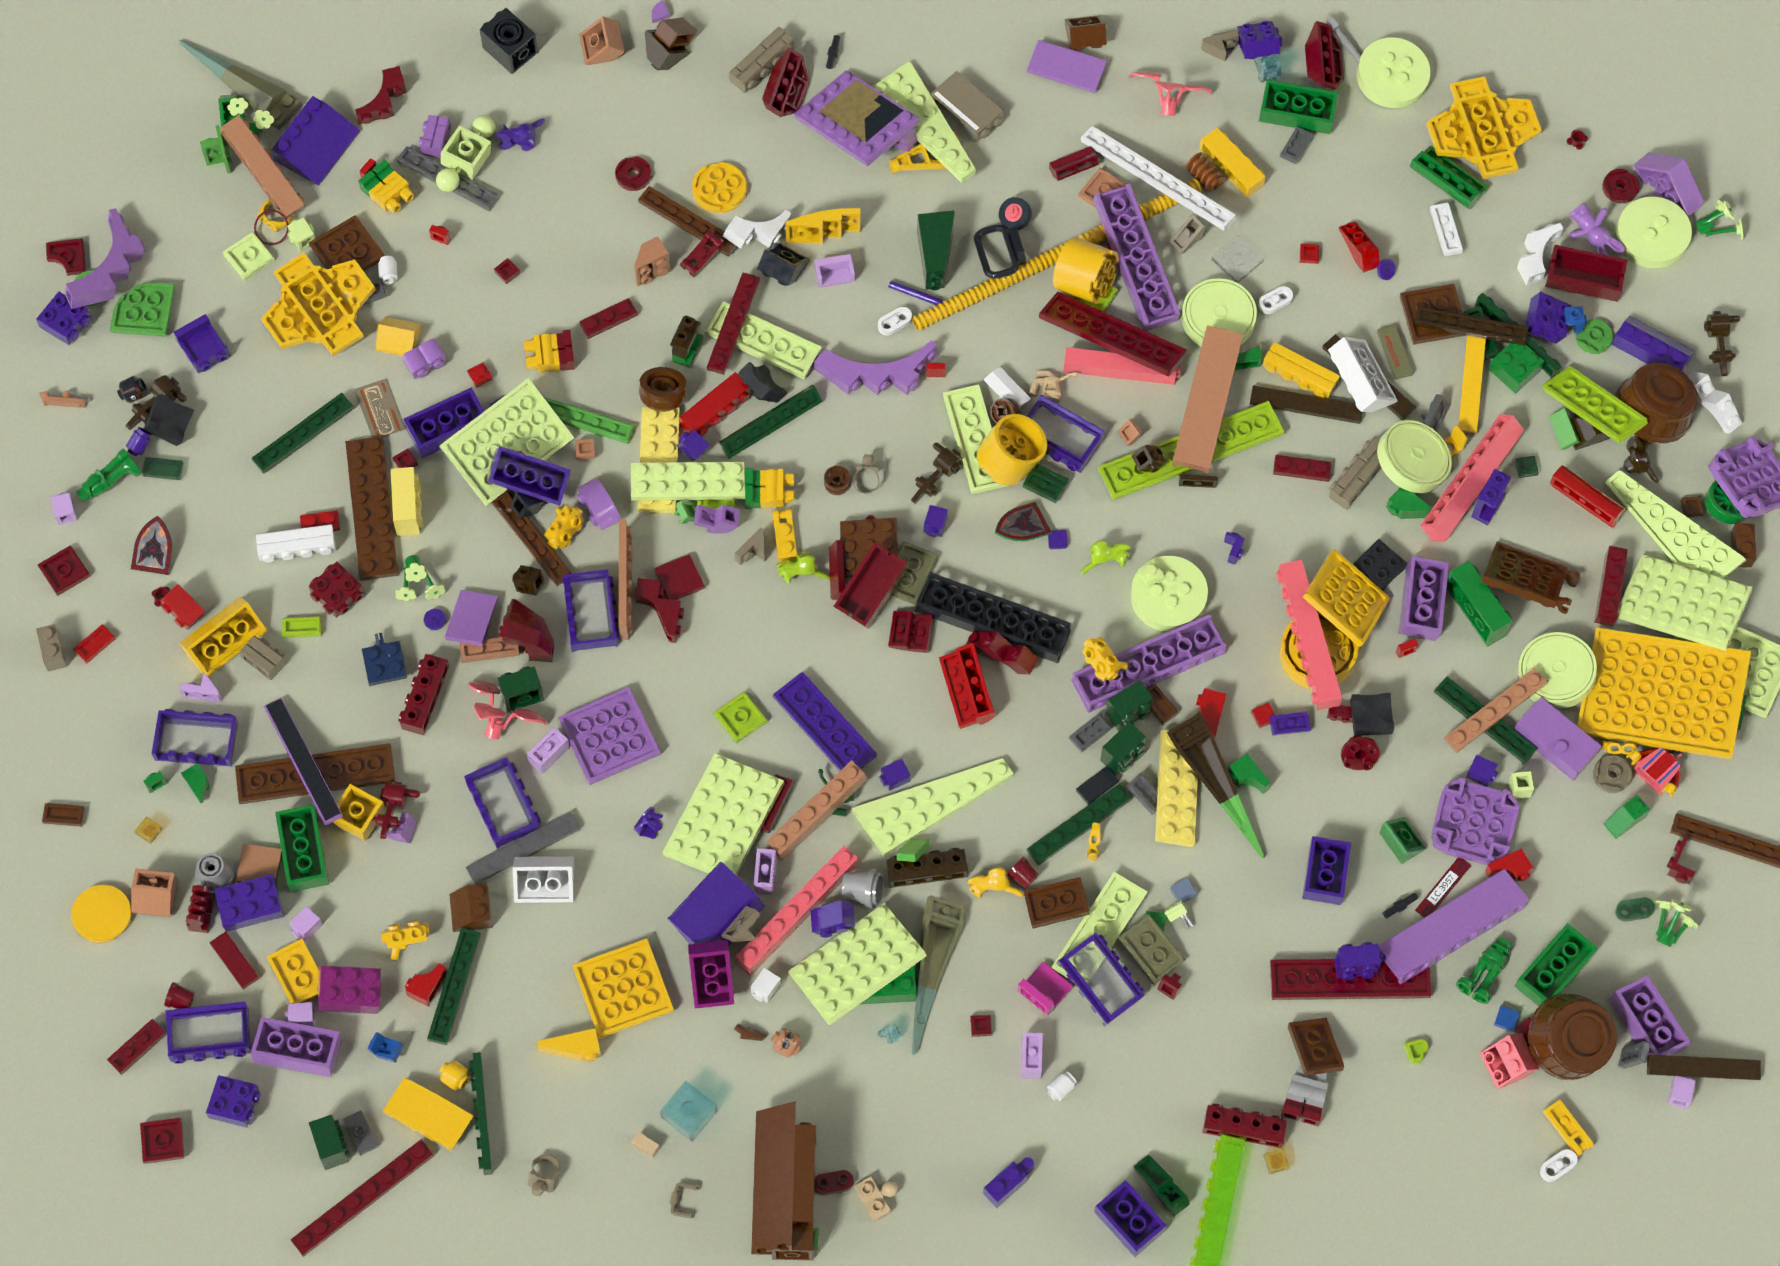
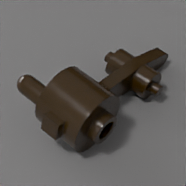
M1713 311L1712 314L1707 315L1706 321H1704V331L1707 332L1709 338L1716 337L1717 351H1712V354L1709 355V360H1712L1713 363H1719L1721 376L1723 377L1728 375L1727 362H1732L1733 358H1735V353H1732V350H1725L1723 337L1729 336L1730 323L1739 322L1740 316H1728L1727 313L1721 314V311Z
M167 375L157 378L150 390L154 395L153 398L144 406L140 403L132 405V412L135 415L129 420L126 427L131 430L141 421L146 423L154 400L159 394L167 396L172 401L178 399L181 402H185L187 398L181 392L178 381L173 377L170 379Z
M938 442L933 444V448L939 452L933 462V466L937 470L928 479L923 476L915 479L919 490L911 499L914 504L925 494L930 497L938 494L937 487L933 484L942 474L950 477L961 469L963 459L959 456L960 452L955 448L953 450L948 447L944 448Z

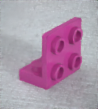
M1042 962L1027 980L1024 978L1021 980L1017 991L1044 1014L1049 1016L1072 990L1073 986L1046 963Z

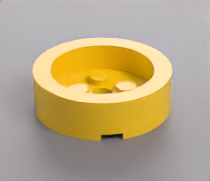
M1317 611L1337 682L1340 685L1352 673L1359 647ZM1291 621L1286 627L1279 649L1280 662L1291 680L1304 688L1311 689L1306 682L1307 671L1301 665L1302 654L1297 651L1296 634L1293 635Z

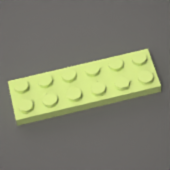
M722 302L706 329L707 335L715 339L718 338L730 304ZM750 313L747 314L735 348L804 380L811 370L814 361L822 351L821 346Z
M979 384L943 392V399L958 451L963 459L962 464L971 495L1007 487L1008 485L994 482L993 478L984 469L981 470L978 464V447L992 430Z
M744 462L631 463V500L745 499Z
M1113 872L1090 907V915L1083 918L1056 959L1052 969L1068 978L1064 968L1056 964L1057 961L1095 932L1098 935L1101 934L1108 943L1106 946L1111 951L1118 940L1117 938L1122 934L1148 892ZM1092 941L1069 958V960L1089 985L1106 957Z

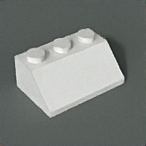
M574 856L514 857V903L573 902Z

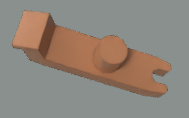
M47 391L39 393L44 406L85 408L86 405L84 399L71 398V393L68 391H64L62 397L49 396Z

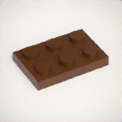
M1081 877L1023 891L1032 929L1090 915Z
M1327 1017L1289 1022L1288 1030L1305 1076L1343 1071L1344 1063Z

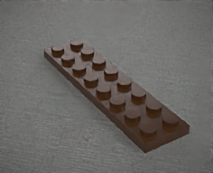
M383 436L345 441L360 581L398 576Z
M390 743L311 755L330 791L347 789L349 784L355 787H364L395 782ZM290 758L235 766L239 804L309 795Z

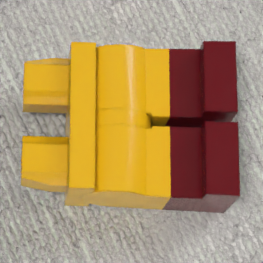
M563 330V333L542 334L540 336L536 334L533 335L534 339L524 341L525 353L535 352V356L525 357L527 369H537V373H543V371L575 370L570 330Z

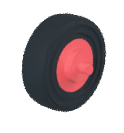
M1012 197L1002 203L998 215L1001 224L1007 227V229L1016 226L1017 230H1021L1030 222L1032 211L1030 205L1024 199Z

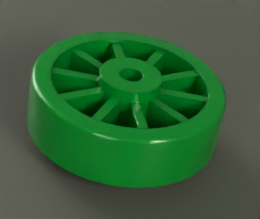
M1714 481L1704 497L1708 512L1722 523L1735 524L1743 522L1746 518L1740 514V511L1733 505L1718 482Z

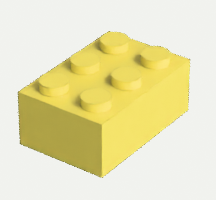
M414 467L391 469L393 522L397 536L420 535V528L423 527V518L421 516L422 500L420 499L421 482H419V474H415Z

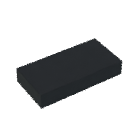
M1106 766L1076 788V792L1089 805L1115 786L1119 780Z

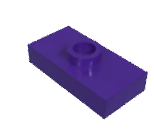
M1308 712L1272 715L1269 717L1272 736L1311 731Z

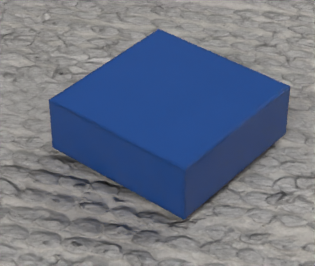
M1500 1005L1494 1026L1513 1032L1519 1012Z

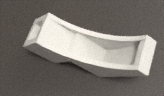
M785 210L777 218L766 222H752L735 216L726 228L723 237L739 248H742L745 243L748 245L752 238H755L769 248L772 243L776 244L781 237V230H786V221H789L791 213Z
M1561 223L1550 224L1544 229L1533 230L1527 234L1524 244L1529 254L1522 256L1517 266L1526 286L1543 280L1546 273L1542 259L1543 251L1551 242L1561 237L1563 231Z
M1693 371L1688 375L1697 391V401L1716 418L1724 433L1730 434L1742 424L1729 393L1715 390L1708 374Z

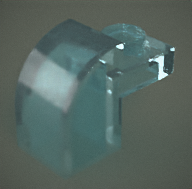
M1277 54L1254 59L1261 83L1266 82V80H1279L1281 78V64Z

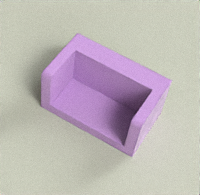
M851 254L814 260L818 288L855 282Z
M554 727L527 753L529 763L544 774L570 748L568 739Z
M1023 1032L1021 1078L1041 1079L1043 1033Z

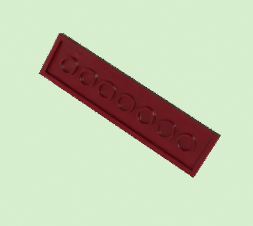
M1058 291L1039 313V318L1168 377L1187 355V349Z
M1334 959L1270 960L1272 1000L1431 998L1432 996L1430 967L1400 985L1399 979L1384 960L1381 962V968L1378 969L1374 977L1364 979L1360 976L1354 977L1352 980L1337 979Z

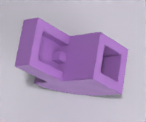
M698 505L695 507L694 525L707 528L709 533L722 534L731 532L739 525L740 509L722 505L715 510Z

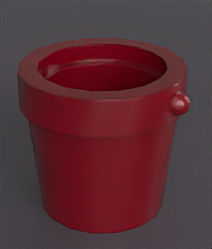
M1022 857L1008 872L1007 876L1027 889L1039 874L1030 865L1028 860Z
M172 982L164 1006L176 1009L190 1008L195 992L179 985V983Z

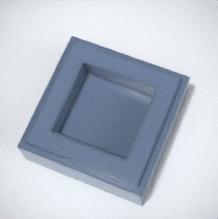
M1188 878L1170 887L1177 901L1182 900L1185 903L1197 896V892Z

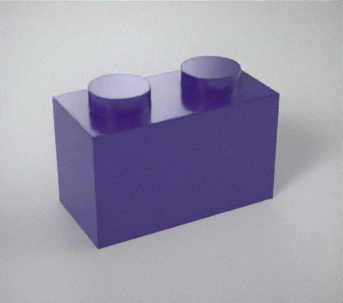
M839 900L810 910L812 933L818 934L822 938L831 937L834 933L847 932V929L855 927L854 904Z

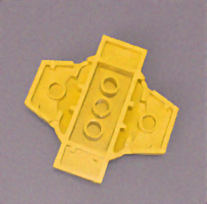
M1485 76L1451 83L1450 90L1454 102L1450 110L1430 119L1426 124L1437 156L1465 158L1475 163L1476 168L1479 167L1483 179L1518 172L1519 168L1514 157L1517 148L1541 134L1542 131L1531 100L1516 98L1501 100L1496 97V93L1490 91Z
M302 253L273 271L275 277L282 285L281 297L278 302L272 305L261 320L281 349L312 342L323 344L333 357L364 337L355 321L358 310L376 289L356 260L334 265L331 269H325L321 266H314L307 255Z

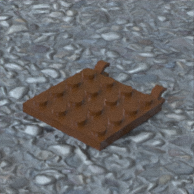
M1496 541L1481 582L1489 587L1502 589L1508 594L1521 596L1525 600L1538 602L1545 607L1555 609V606H1557L1561 613L1567 614L1569 608L1564 607L1563 604L1570 606L1572 600L1559 596L1564 580L1567 581L1569 586L1576 587L1577 581L1572 580V578L1579 579L1581 574L1577 571L1568 570V566Z

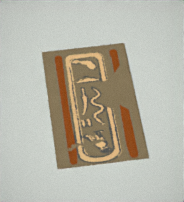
M386 379L354 389L372 438L385 437L405 430Z

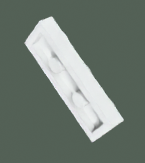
M1449 203L1430 206L1431 216L1444 257L1461 254L1463 248Z

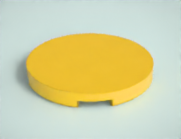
M719 162L704 166L695 174L692 182V193L695 201L703 209L713 213H725L734 210L744 201L747 193V183L739 168L730 163Z
M96 885L86 889L76 898L71 910V919L76 931L83 938L94 943H106L115 940L116 937L128 928L132 917L131 905L126 895L118 888L110 885Z

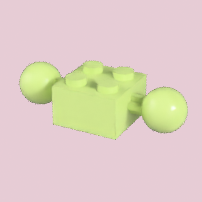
M489 116L477 117L472 124L473 132L458 126L441 151V164L448 168L441 170L436 176V184L440 190L444 192L454 191L459 185V173L473 180L490 155L491 141L487 140V138L494 134L495 123Z

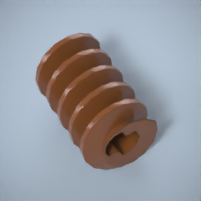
M1199 152L1189 159L1186 169L1191 171L1190 174L1195 176V179L1200 182V185L1207 192L1216 190L1223 184L1226 178L1224 176L1219 178L1221 172L1214 173L1216 167L1209 168L1212 164L1211 161L1205 163L1207 157H1201L1202 152Z

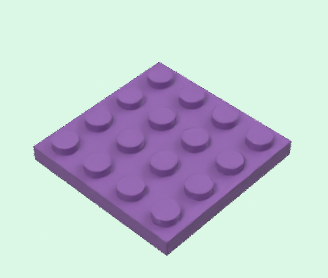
M629 687L558 717L589 786L661 755Z

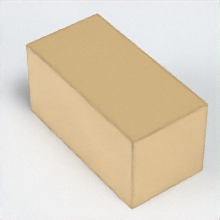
M640 1132L631 1141L632 1146L651 1158H654L660 1149L659 1144Z

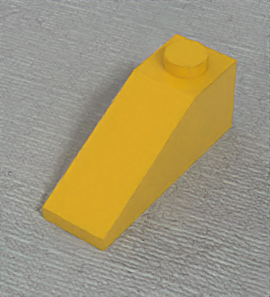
M595 1028L536 1041L538 1051L580 1061L586 1060V1062L595 1061L598 1059L597 1057H601Z

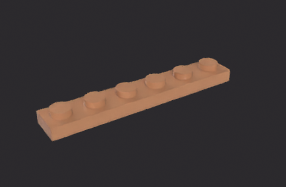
M1534 668L1444 737L1445 741L1457 754L1547 685V681Z

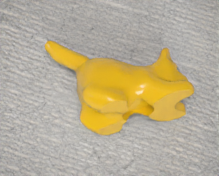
M1001 867L990 870L987 876L981 874L967 880L968 884H972L969 887V891L977 896L978 899L986 890L1006 891L1020 897L1024 895L1019 889L1010 887L1006 870Z

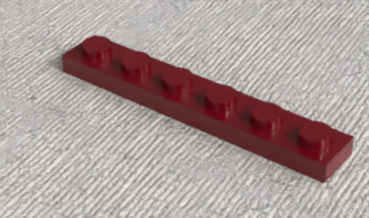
M742 272L707 364L708 371L725 375L758 288L760 277Z

